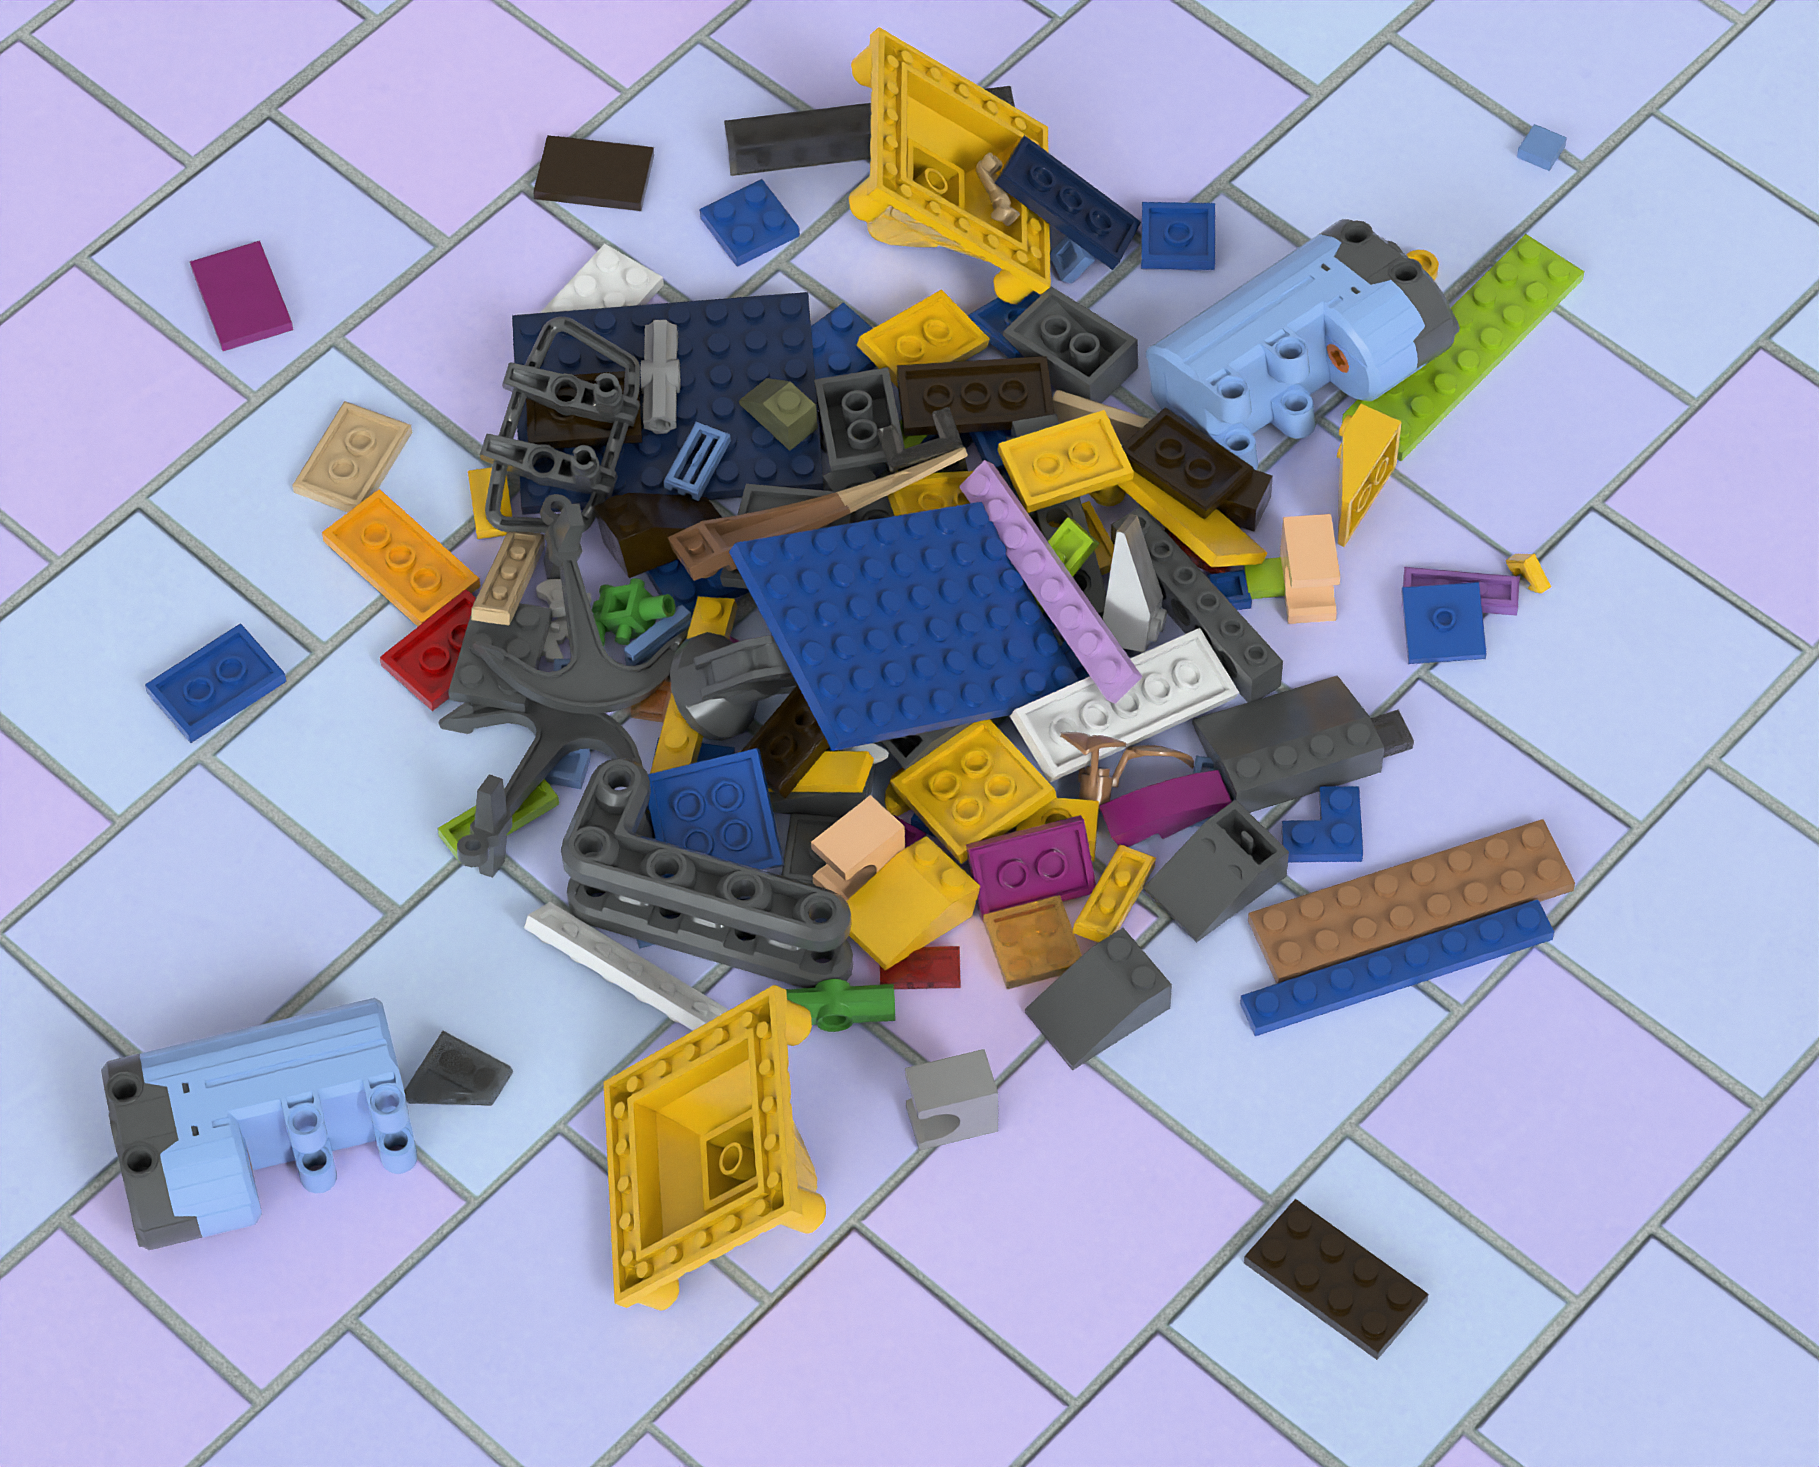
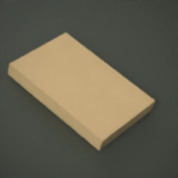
M344 401L293 483L294 493L345 512L351 511L378 490L411 436V425Z

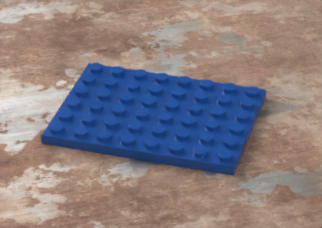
M982 502L737 542L729 551L832 751L1008 716L1017 708L1079 681L1027 584L1007 557L1006 547L1000 540L993 522L989 521V516Z

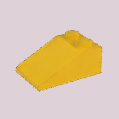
M1363 404L1359 405L1353 416L1347 415L1339 430V436L1343 438L1337 452V458L1340 459L1338 545L1345 547L1397 465L1402 422Z
M925 836L897 853L846 901L851 911L852 922L849 936L884 970H887L971 918L980 885L929 837Z

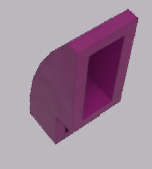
M1214 770L1173 778L1138 789L1100 805V809L1111 838L1118 846L1121 844L1130 847L1157 833L1162 839H1165L1218 813L1232 803L1220 771Z

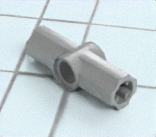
M653 320L651 324L645 325L644 360H641V391L644 394V429L651 430L655 434L668 433L676 428L677 393H680V361L677 359L678 331L677 325L671 324L667 320Z

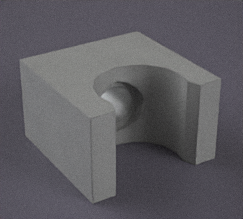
M985 1049L905 1068V1077L912 1097L906 1100V1110L919 1151L998 1132V1090Z

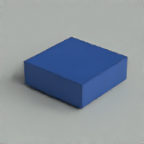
M1245 570L1207 574V578L1236 610L1251 609L1252 599L1250 593H1248Z

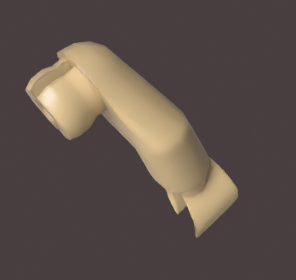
M988 153L982 161L977 163L976 173L990 197L994 209L991 217L996 221H1002L1006 226H1010L1020 216V213L1014 208L1009 207L1010 199L1007 192L995 184L998 177L996 172L1002 168L1003 164L998 157Z

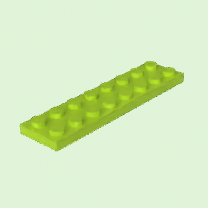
M1525 234L1451 307L1459 324V332L1455 335L1452 346L1377 399L1369 402L1359 399L1355 401L1343 413L1342 422L1347 415L1353 416L1360 404L1401 421L1397 459L1402 461L1583 280L1585 271Z

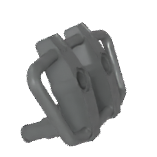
M556 317L549 320L543 326L525 365L511 362L508 364L502 386L504 389L511 391L512 395L499 435L486 434L480 452L481 460L493 464L485 504V515L494 528L504 532L546 533L549 525L542 521V518L506 517L501 514L500 507L507 471L533 480L534 483L540 486H553L591 494L590 500L581 512L584 523L583 532L590 528L596 518L593 506L605 502L606 497L612 496L618 477L615 468L628 426H634L640 403L637 400L639 395L640 365L633 355L569 317ZM558 332H566L624 367L623 394L618 379L610 373L600 374L595 379L597 384H592L578 379L572 374H561L540 369L555 335ZM564 387H571L577 392L575 398L568 402L559 400L556 395ZM526 398L555 409L562 415H575L613 423L601 465L595 451L586 445L576 447L572 452L574 456L555 450L549 445H537L513 439ZM541 458H549L554 462V467L547 473L537 472L534 469V465Z

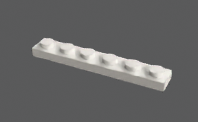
M548 902L527 916L524 929L536 935L542 942L551 944L569 955L575 962L584 964L602 975L606 981L617 984L632 993L639 1001L650 1004L665 1013L672 1021L681 1023L691 1030H695L729 1011V1009L551 902Z

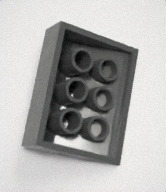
M1338 675L1192 720L1194 729L1207 757L1212 759L1213 769L1219 770L1223 777L1232 802L1237 800L1249 813L1319 792L1320 787L1339 786L1381 773L1384 745L1370 716Z

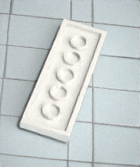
M1200 628L1130 658L1142 675V678L1116 704L1106 700L1090 676L1013 711L1010 718L1049 783L1091 764V752L1084 755L1075 746L1060 737V732H1081L1090 736L1104 735L1126 742V747L1100 748L1099 760L1225 704L1239 694L1238 689Z

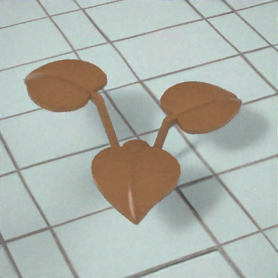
M1060 732V737L1075 746L1084 755L1091 752V766L1078 770V782H1080L1079 799L1099 801V809L1100 805L1110 801L1112 787L1118 788L1119 778L1127 762L1132 758L1142 756H1173L1186 763L1192 769L1194 767L1193 758L1181 751L1157 745H1134L1125 748L1111 777L1109 776V768L1098 767L1099 749L1126 747V742L1104 735L1090 736L1081 732Z

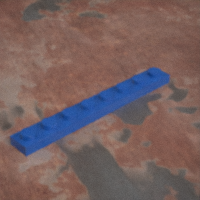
M1537 899L1241 995L1240 1005L1254 1036H1259L1551 941L1554 937V930Z

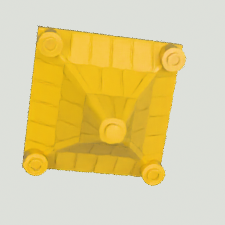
M878 27L870 34L869 45L851 62L854 79L860 85L872 88L870 177L849 194L848 199L852 214L859 220L866 221L868 232L875 240L887 243L888 245L908 247L942 246L985 262H990L1001 268L1002 270L994 276L993 282L996 295L1004 302L1018 304L1033 291L1040 295L1051 287L1050 224L1009 193H1007L1010 199L1009 207L1017 210L1020 216L1010 226H1006L1002 221L994 220L991 217L994 209L990 197L976 173V165L979 161L983 160L986 154L992 153L1003 164L1002 168L996 172L999 176L1017 143L1024 135L1049 153L1048 127L881 27Z
M772 985L603 1082L615 1304L628 1308L636 1303H640L659 1311L666 1310L676 1301L679 1295L678 1278L682 1277L686 1272L699 1268L711 1259H716L731 1251L737 1245L740 1246L757 1237L760 1233H765L780 1224L809 1234L814 1232L823 1223L826 1217V1203L822 1195L816 1193L817 1176L815 1168L793 1121L792 1104L790 1103V1074L788 1071L787 1045H799L808 1037L812 1028V1018L810 1011L806 1007L787 1000L786 989Z

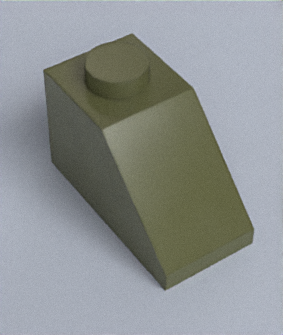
M766 378L739 400V404L789 451L818 429L816 404L791 381Z

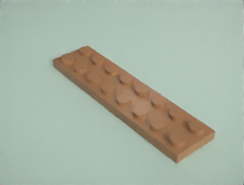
M1544 819L1249 912L1248 922L1275 982L1278 984L1537 899L1541 902L1574 891L1575 881Z

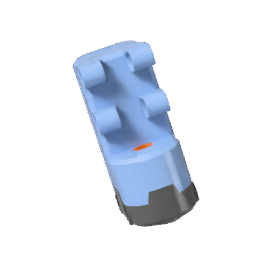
M1341 219L1150 346L1146 351L1151 379L1150 391L1161 410L1166 407L1257 470L1256 442L1252 434L1268 423H1272L1291 438L1299 439L1311 435L1316 427L1313 398L1310 396L1312 393L1327 383L1332 382L1353 398L1368 402L1373 401L1447 351L1454 343L1455 335L1459 332V324L1443 292L1431 276L1423 270L1422 265L1418 261L1408 258L1396 243L1387 241L1372 231V227L1368 223L1358 220Z
M376 998L110 1060L101 1069L112 1136L120 1163L137 1243L139 1247L147 1250L158 1249L255 1225L260 1219L262 1211L253 1170L295 1160L303 1187L307 1191L316 1194L324 1193L335 1185L337 1171L332 1151L376 1141L383 1167L394 1174H403L410 1171L417 1162V1149L383 1004ZM396 1145L405 1146L403 1149L399 1151L389 1150L391 1147ZM314 1165H325L317 1171L308 1170Z

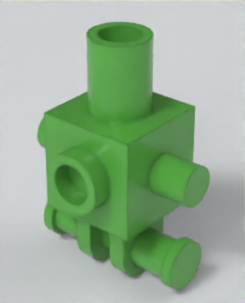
M637 578L631 579L629 585L616 587L601 585L599 589L600 597L599 600L594 601L592 612L594 613L593 616L602 645H605L606 632L611 631L616 635V643L628 645L631 639L639 637L652 627L656 619L672 617L676 609L673 597L669 594L652 596L644 588L645 582Z

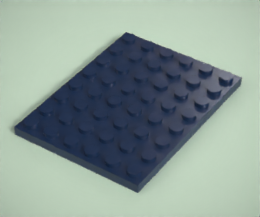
M808 292L512 315L514 363L525 365L543 326L549 320L556 317H569L633 355L638 360L640 365L642 442L622 445L615 468L618 477L612 496L626 493L681 495L678 493V489H665L663 481L695 422L728 433L731 438L730 444L701 497H707L709 500L740 498L743 496L746 484L823 491V470L817 397L814 383L815 370ZM653 320H667L669 323L677 325L678 331L677 359L680 361V393H677V423L675 429L664 434H655L651 430L644 429L643 423L644 394L641 391V360H644L645 325L651 324ZM558 332L555 335L540 367L543 370L572 375L625 371V368L566 332ZM766 378L791 381L816 404L818 429L790 451L739 404V400ZM526 400L517 426L518 440L528 442ZM701 435L678 479L683 480L707 435ZM715 439L692 484H695L718 441L717 439ZM607 445L589 446L595 451L601 465ZM576 447L558 448L555 450L574 456L572 452ZM541 458L536 461L534 469L539 473H547L554 467V462L549 458ZM520 476L522 515L540 513L543 502L549 495H563L571 501V504H580L581 510L585 508L591 497V494L553 486H540L534 483L533 480ZM557 508L551 509L553 512H561Z

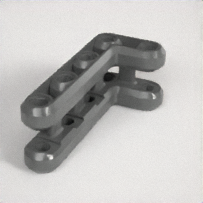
M615 758L605 761L596 768L590 777L561 847L564 870L570 876L567 887L568 904L571 913L576 918L594 927L802 988H815L819 982L828 979L847 981L850 978L853 970V952L850 943L846 939L850 935L851 911L848 903L841 895L815 885L655 840L650 811L647 809L651 794L650 780L643 766L631 759ZM617 787H626L623 790H614ZM665 874H673V875H674L673 877H670V878H662V877H661L662 875H665ZM594 893H603V895L599 897L591 896ZM741 896H749V897H751V898L748 899V900H738V899H737V898H739V897H741ZM672 914L678 915V917L674 919H667L664 917L666 915ZM819 918L827 919L826 922L822 923L815 922L814 920ZM746 936H750V937H753V938H754L753 940H750V941H742V940H740L741 938L746 937ZM822 958L830 960L827 963L816 962L818 959Z

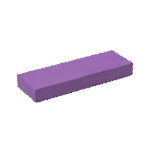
M1404 567L1403 587L1479 582L1482 613L1517 616L1520 576Z

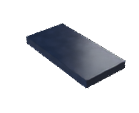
M1025 135L1017 143L995 181L996 185L1111 270L1120 263L1141 224L1140 220Z

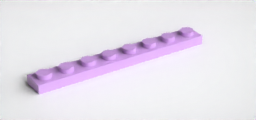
M984 460L959 486L970 503H983L985 511L989 516V521L993 522L1000 540L1006 547L1007 557L1106 700L1116 704L1142 678V675L994 464Z

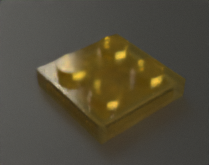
M1060 895L983 915V923L1006 989L1061 976L1082 956Z

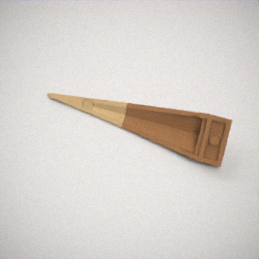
M965 447L959 448L900 472L852 488L772 509L701 521L667 538L672 550L694 581L700 578H708L715 575L723 567L727 571L737 568L729 553L730 549L737 542L819 529L967 457L968 454Z

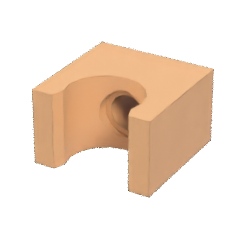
M1331 514L1283 517L1280 557L1285 585L1284 599L1288 624L1336 621L1337 612L1333 586L1340 585V571Z
M871 795L811 841V849L827 863L813 875V883L818 887L841 895L847 901L897 853L905 849V826Z

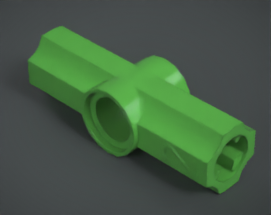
M828 979L819 982L815 988L786 989L787 1000L806 1007L810 1011L812 1025H817L818 1028L824 1031H843L851 1027L853 1023L895 1021L894 984L850 986V983L841 979Z

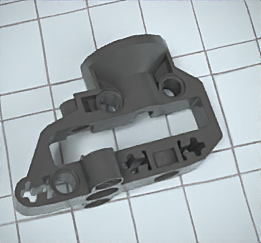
M706 632L686 639L674 654L670 669L671 691L683 718L693 730L705 738L719 741L745 732L754 720L758 701L775 695L790 694L798 685L772 635L733 643L723 635Z

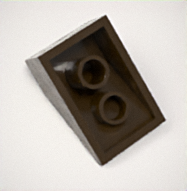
M626 493L609 497L605 502L593 506L603 543L628 578L679 559L672 550L667 537L701 521L723 518L707 497H701L697 501L689 495Z

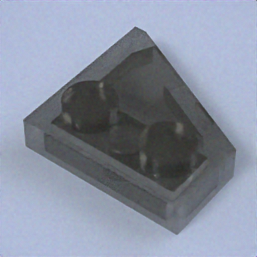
M442 1030L405 1088L406 1101L409 1104L492 1106L513 1074V1070L508 1064Z

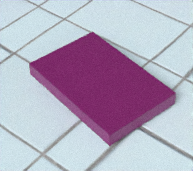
M260 241L190 261L192 273L222 351L293 330L291 318Z
M1081 815L966 844L972 879L980 885L977 906L979 916L983 922L1090 895L1096 886L1085 822Z

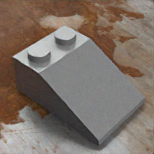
M1129 514L1116 532L1103 621L1122 648L1145 652L1152 641L1157 642L1159 632H1163L1167 610L1161 609L1163 595L1138 516Z

